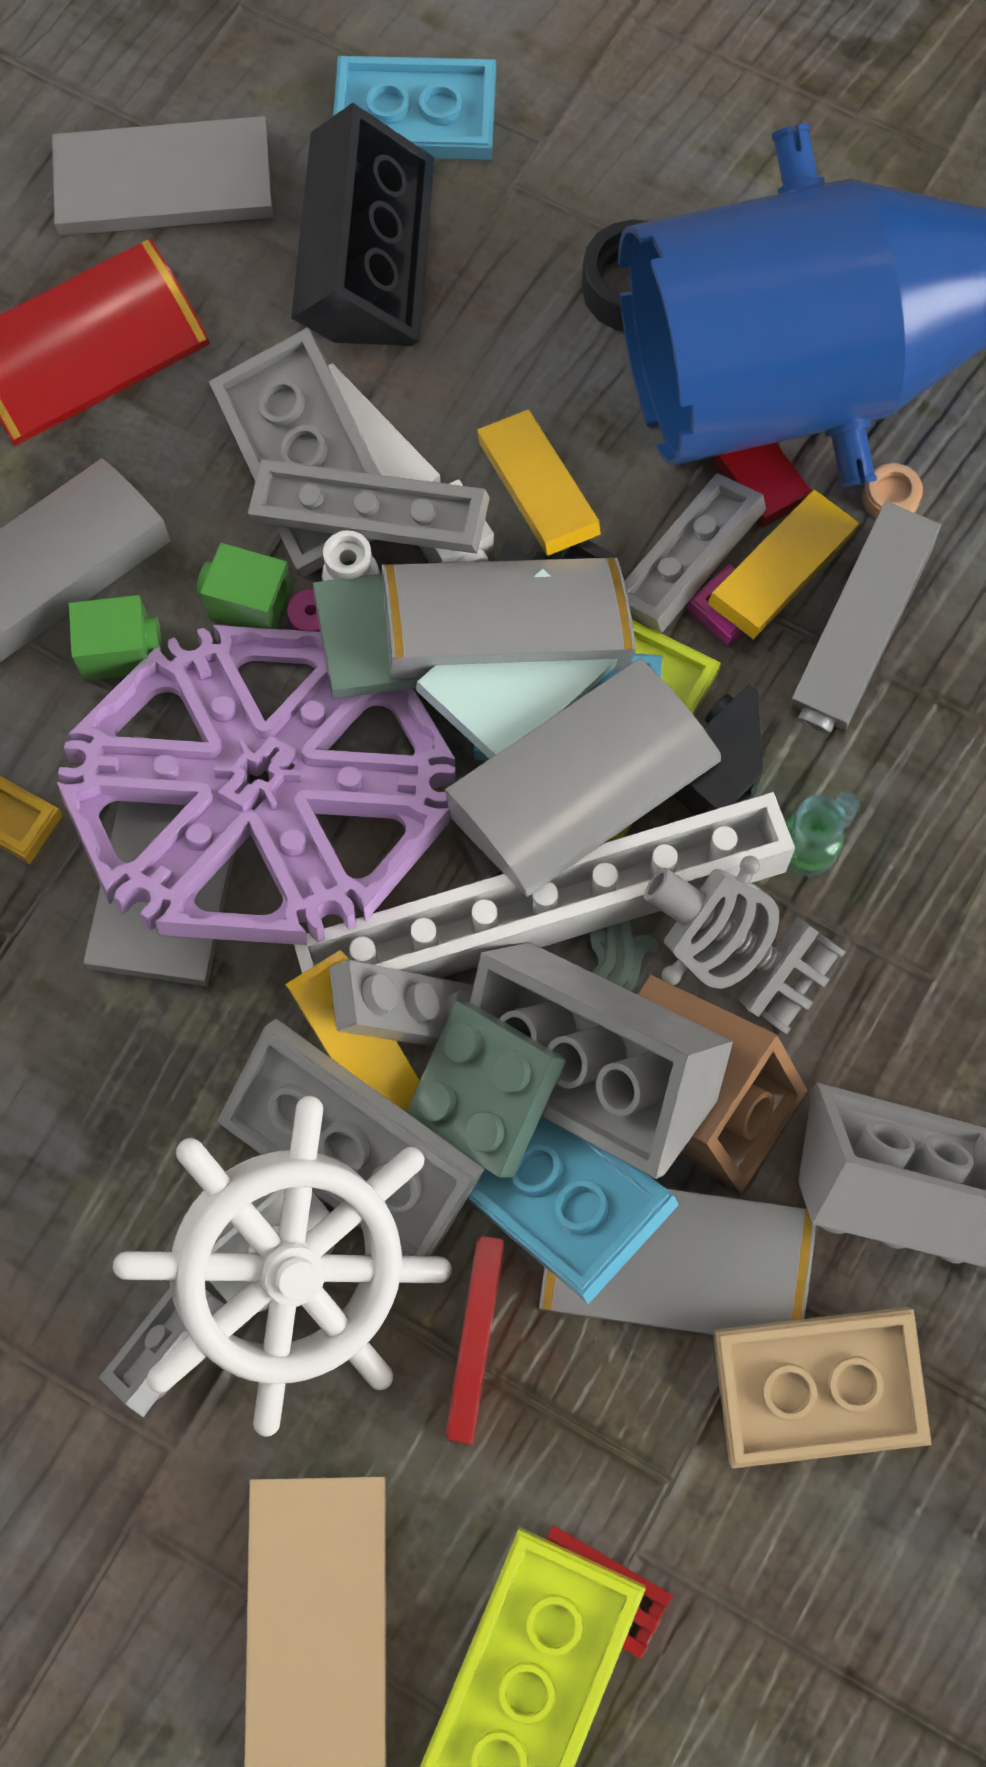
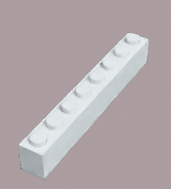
M772 792L604 843L528 897L505 874L374 913L366 922L364 917L355 919V928L348 930L344 923L324 928L325 940L317 942L308 933L306 934L307 945L294 944L302 973L341 950L349 960L444 978L478 967L481 952L528 942L541 948L661 911L644 899V893L651 879L662 868H668L697 889H700L714 869H721L737 876L740 871L741 860L745 856L750 855L756 857L760 863L759 871L751 878L750 883L785 873L795 846L775 794Z

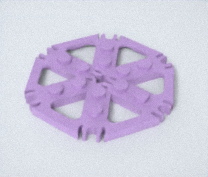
M213 625L215 640L218 644H213L210 632L205 628L197 630L200 647L192 651L181 649L176 638L169 639L168 649L171 661L167 660L161 653L159 645V648L152 650L148 654V658L143 659L68 734L70 741L65 742L64 745L68 763H81L82 765L77 768L59 767L58 776L60 782H57L62 800L109 904L115 900L117 911L123 915L135 903L148 902L149 904L140 912L143 927L147 930L156 927L158 935L307 945L306 931L299 924L307 922L311 937L320 942L325 940L324 926L321 920L324 916L330 914L338 915L344 920L348 930L355 928L354 903L363 913L366 922L450 823L446 792H437L433 789L438 787L448 788L455 783V758L415 690L412 688L332 699L320 632ZM250 661L307 664L315 668L266 722L238 671L240 666ZM170 692L177 694L183 700L203 742L117 737V734L155 695ZM372 706H384L394 713L415 753L411 756L329 750V748L364 710ZM264 771L269 773L268 782L257 779L252 784H248L247 774L259 776ZM114 801L186 805L134 861L129 863L123 862L117 857L99 819V814L103 807ZM315 814L395 819L403 824L406 831L404 836L370 875L363 878H351L344 871ZM251 835L283 898L280 908L269 915L208 912L200 909L195 904L197 893Z

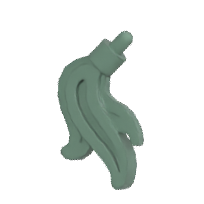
M630 920L608 926L607 932L604 929L591 932L590 944L597 958L598 966L592 973L633 992L639 979L643 958L648 953L658 952V941L650 935L633 937Z

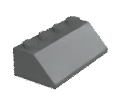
M530 942L481 952L470 1002L567 1059L541 1116L655 1179L664 1176L717 1103L733 1041Z

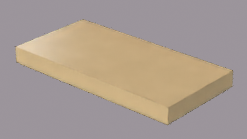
M386 1477L250 1480L245 1767H387Z

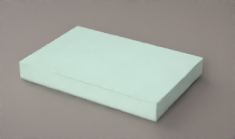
M542 569L534 577H549L550 575ZM618 659L435 665L417 681L416 691L491 759L586 695L615 668Z

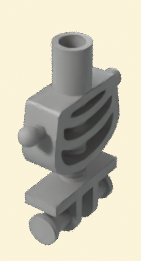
M745 856L741 860L740 871L737 876L721 869H714L700 889H697L668 868H662L649 882L644 893V899L677 921L665 937L664 943L678 960L672 966H667L663 969L662 980L671 985H676L680 982L681 976L689 969L707 986L726 988L741 981L754 968H757L759 971L738 1000L751 1013L758 1017L761 1014L763 1018L775 1027L788 1034L791 1029L789 1024L802 1007L808 1010L813 1004V1001L804 995L813 981L825 987L830 980L825 974L838 956L843 957L846 951L799 917L795 919L777 946L772 947L771 944L778 929L779 909L772 897L756 885L750 883L752 876L760 868L759 860L754 856ZM756 904H757V920H756V923H755V926H754L753 930L750 931L749 929H750V927H751V925H752V923H753L754 917H755ZM816 938L818 942L806 959L803 960L801 957ZM732 953L735 954L731 959L723 963ZM795 967L802 974L792 986L785 980ZM776 992H781L768 1011L765 1010V1007Z

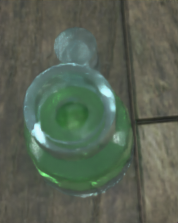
M842 792L837 796L836 800L824 795H815L805 799L799 805L797 812L792 814L786 822L795 846L788 868L797 874L814 876L826 872L833 866L843 847L845 837L843 830L853 822L860 806L856 795L850 792Z

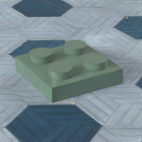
M456 1000L407 1113L496 1176L514 1178L567 1059L471 1002Z

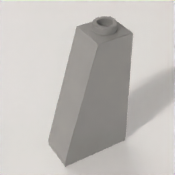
M888 501L884 502L792 697L791 707L801 711L797 718L800 722L827 734L831 733L833 727L846 731L932 553L942 524Z

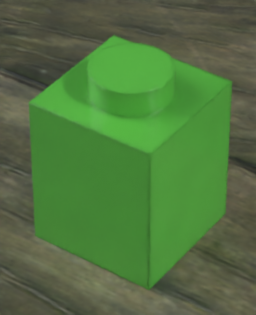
M221 542L213 562L206 561L202 566L197 582V593L201 595L208 619L237 627L278 629L293 590L287 561Z
M140 595L69 603L71 654L84 681L126 677L143 659L148 658V654L152 650L159 648V645L162 651V638L158 617L148 616Z

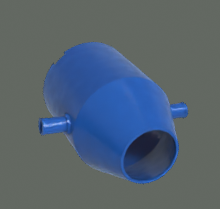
M806 123L798 124L795 131H793L792 126H788L771 134L772 141L775 144L783 185L777 190L778 194L625 227L621 234L618 254L619 268L629 266L630 291L620 293L624 334L633 380L647 427L658 425L665 443L656 444V449L663 461L673 466L824 432L825 438H832L840 479V489L876 481L877 476L874 474L866 432L867 428L872 427L871 421L889 417L986 348V209L854 179H844L825 184L824 177L817 176L809 134L810 126Z

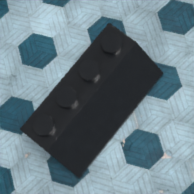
M351 103L313 130L310 135L291 319L334 343L413 346L419 342L434 157L355 103Z

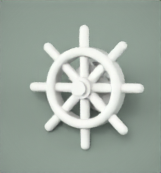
M313 1096L303 1097L296 1105L290 1151H278L256 1156L239 1163L225 1172L198 1140L194 1138L182 1140L176 1148L177 1159L204 1191L198 1196L184 1216L178 1229L172 1252L125 1251L118 1254L113 1261V1271L121 1279L170 1280V1289L176 1311L189 1333L186 1339L149 1370L147 1374L149 1388L157 1393L168 1391L203 1359L208 1357L222 1369L238 1377L258 1382L253 1426L255 1431L264 1437L275 1434L279 1429L286 1383L305 1381L323 1375L349 1360L372 1388L376 1390L388 1388L393 1381V1372L369 1341L386 1319L393 1305L399 1283H442L450 1277L452 1272L450 1262L441 1256H402L399 1233L394 1218L384 1202L422 1169L424 1165L423 1153L418 1148L407 1147L369 1180L365 1181L358 1173L342 1162L317 1153L323 1105L318 1098ZM312 1188L336 1194L343 1198L344 1201L330 1213L312 1192ZM360 1223L365 1240V1255H330L335 1244ZM205 1281H210L227 1301L213 1315H211L207 1304ZM324 1282H359L353 1296L343 1310L339 1308L322 1287ZM302 1305L321 1329L305 1338L291 1342L296 1306ZM268 1309L264 1344L249 1342L232 1335L257 1312Z

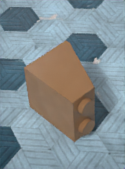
M650 975L641 990L635 994L733 1041L717 1103L690 1138L679 1156L731 1190L742 1194L804 1097L807 1088L777 1034Z

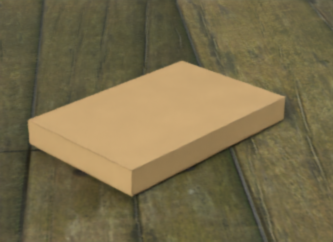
M902 1307L713 1329L728 1460L731 1468L932 1445L914 1309Z

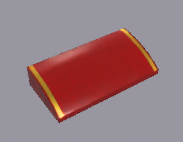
M151 238L0 314V424L14 447L210 345L209 338L191 304Z

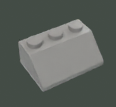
M817 1082L811 1092L798 1181L812 1224L818 1225L832 1233L843 1234L846 1232L878 1240L892 1248L902 1249L906 1247L938 1255L951 1263L966 1262L986 1268V1128Z

